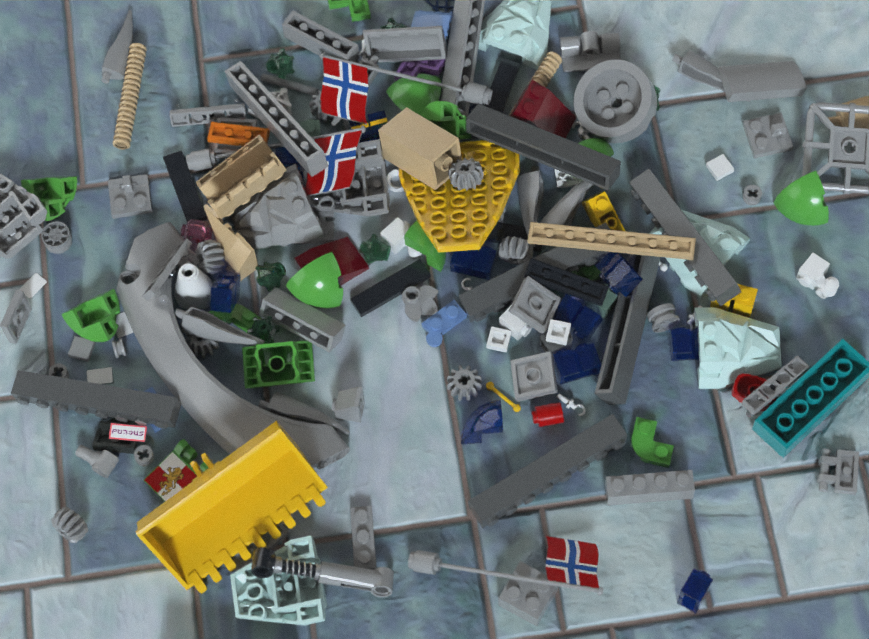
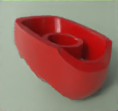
M739 374L733 384L731 395L742 403L747 396L766 382L767 379L750 374ZM775 397L760 411H765L768 407H770L777 400V397Z

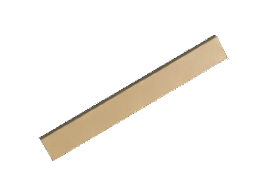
M530 222L527 240L528 244L694 260L696 238Z

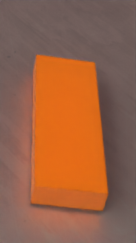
M211 122L207 140L211 143L244 146L260 134L268 145L270 130L261 127Z

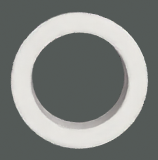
M399 169L392 170L387 175L389 189L394 192L404 191L402 186L396 187L391 184V179L399 176Z

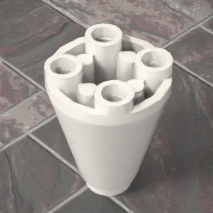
M190 263L182 265L174 286V297L178 305L187 310L190 307L197 309L208 308L215 294L212 280L195 265Z

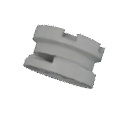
M54 221L48 223L43 228L41 238L49 252L61 254L71 247L72 235L66 224Z
M662 304L648 312L647 318L652 323L653 332L667 331L680 322L679 316L675 314L676 309L673 304Z

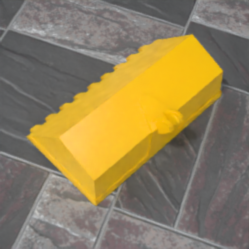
M277 421L222 461H218L215 464L204 452L201 457L208 469L202 472L199 464L193 460L189 464L197 477L189 485L137 522V536L186 590L195 586L199 593H204L208 588L202 579L210 575L214 582L218 583L221 581L222 575L217 568L224 564L230 572H233L237 565L232 557L239 553L244 561H248L252 558V555L247 546L254 542L257 548H266L267 544L262 536L267 532L275 540L280 538L282 534L276 525L284 521L289 529L295 527L296 522L291 514L298 510L304 518L310 516L311 511L306 503L312 499L318 507L326 504L321 493L328 488L314 470L296 442Z

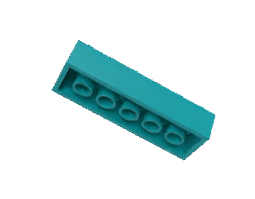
M842 339L754 421L752 430L784 458L869 378V361Z

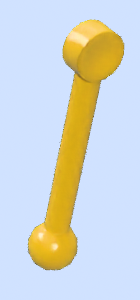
M487 382L486 389L488 391H493L513 407L514 412L521 410V406L513 403L497 390L493 382Z

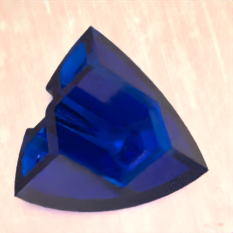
M500 399L487 402L470 414L462 429L461 444L482 443V434L503 433Z

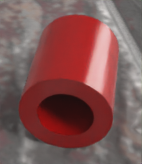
M560 402L535 406V411H531L533 424H537L538 427L564 423Z

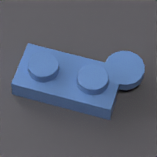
M455 300L422 323L423 329L428 333L426 342L429 346H440L443 341L442 335L467 318V314Z

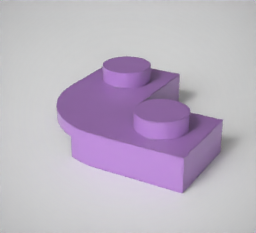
M446 59L403 61L396 72L417 77L421 72L439 76L445 66ZM394 76L395 81L401 79V77Z

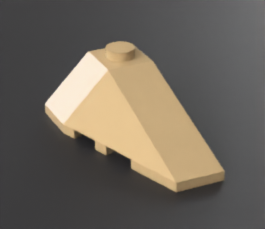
M206 204L204 205V210L216 241L221 244V249L224 250L225 270L231 278L235 277L240 282L259 268L255 250L238 232L235 234L228 223L223 225V220Z

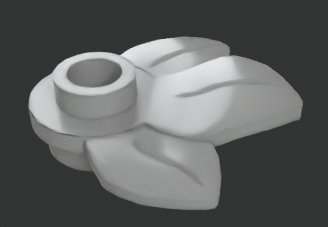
M424 285L420 288L414 286L406 288L402 293V300L406 304L405 313L408 318L418 322L421 315L432 316L438 312V307L433 300L438 294V290L429 285ZM414 295L416 298L409 299V296Z

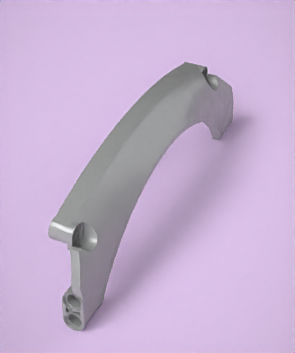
M171 222L161 224L137 236L134 239L125 268L127 270L120 274L116 291L129 324L147 358L171 393L177 397L184 409L202 429L224 450L231 454L277 421L296 442L313 468L323 469L346 456L350 448L331 425L296 421L259 408L233 393L207 371L191 351L179 329L171 297L172 277L170 279L167 278L159 291L162 293L158 298L153 296L147 301L142 296L177 246L184 241V238Z

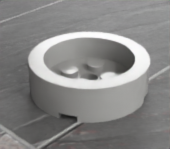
M607 60L593 66L582 76L574 94V109L580 123L593 136L603 139L608 143H624L635 139L648 128V124L656 113L657 94L650 79L638 66L624 60ZM616 99L622 100V105L619 108L612 107Z

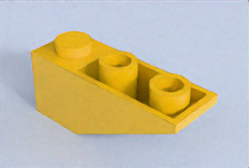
M605 191L582 201V205L595 228L607 223L610 230L625 231Z

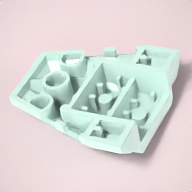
M503 0L482 21L478 49L486 52L489 45L522 56V65L538 70V67L548 53L551 0Z
M681 210L723 266L734 253L738 255L750 241V238L732 226ZM655 226L649 234L662 235L664 231L662 228L657 229ZM666 258L671 270L675 271L681 278L680 282L683 286L701 298L708 289L705 285L701 287L695 279L697 274L694 270L690 273L683 262L686 260Z
M716 307L694 309L695 329H698L699 344L698 389H721L726 387V385L734 383L739 374L760 376L782 368L779 327Z
M311 535L289 540L284 543V547L275 551V555L282 557L283 560L287 558L289 561L293 559L294 561L299 560L300 562L305 561L312 564L321 563ZM252 563L230 575L235 616L238 619L303 626L325 621V608L327 607L324 584L318 583V580H314L313 577L310 579V577L306 576L304 578L301 575L298 577L295 574L292 576V574L286 575V573H273L269 578H259L251 573Z

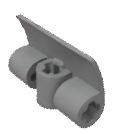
M587 31L582 33L580 37H560L563 72L588 71L598 63L607 60H621L619 33L598 35L594 31Z

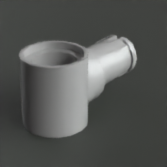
M82 444L75 452L77 457L90 463L92 470L104 478L109 477L119 462L118 457L107 450L95 452Z

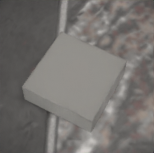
M74 336L68 356L89 362L96 343Z

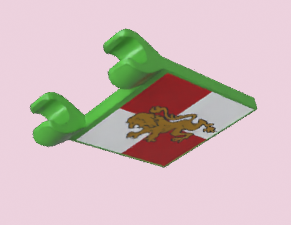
M184 439L180 440L174 450L143 479L164 502L189 485L197 477L193 468L180 457L188 447H191ZM204 462L200 465L202 472L208 469Z

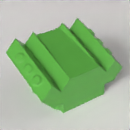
M288 341L242 347L245 389L315 381L312 343L309 341Z

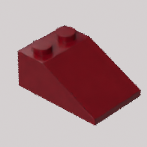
M534 80L525 87L510 115L513 118L563 138L567 137L577 118L549 89Z
M348 237L312 247L294 258L296 269L299 271L315 259L332 252L341 271V276L338 277L340 286L370 269Z

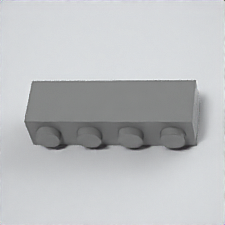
M292 11L282 24L285 38L319 56L321 53H325L328 56L353 62L359 59L358 44L295 11Z
M276 287L263 298L259 313L262 317L329 353L342 341L346 326Z
M692 470L608 476L605 479L607 506L693 499L695 492Z

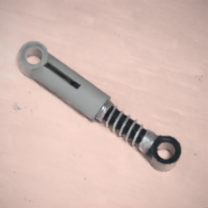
M263 547L257 548L253 552L251 573L259 578H269L273 573H286V575L292 574L294 576L295 574L298 577L301 575L304 578L307 576L310 579L313 577L314 580L316 579L318 583L371 591L377 597H388L393 592L394 572L390 568L378 567L372 570L323 561L315 564L311 562L306 563L305 561L300 562L299 560L294 561L293 559L289 561L287 558L283 560L282 557H277L273 550Z

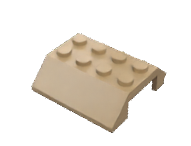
M259 134L197 180L196 184L208 199L209 205L222 219L233 214L240 205L248 203L257 192L264 191L273 180L280 179L287 170Z

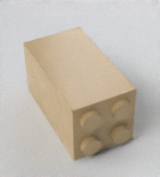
M407 107L378 130L384 159L434 190L449 179L448 173L451 164L456 163L457 159L462 161L458 137Z

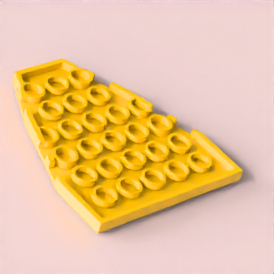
M486 140L459 142L462 160L464 158L467 160L473 158L475 161H479L484 173L481 185H476V189L469 188L468 191L464 188L459 191L457 187H453L450 179L434 190L399 168V180L414 215L438 253L481 249L500 219L520 173V154Z

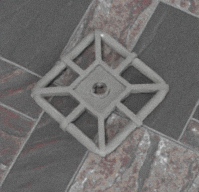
M824 102L809 105L805 142L802 145V148H804L803 176L811 173L812 149H827L828 162L817 171L819 177L830 167L845 168L844 184L821 182L824 190L843 192V194H849V192L869 194V186L850 185L851 169L865 170L869 175V129L854 128L855 113L869 114V106L856 105L855 103L836 104ZM821 110L848 112V127L834 126ZM815 115L829 129V143L813 142ZM848 143L855 147V150L851 151V153H847V150L844 149V146H847Z

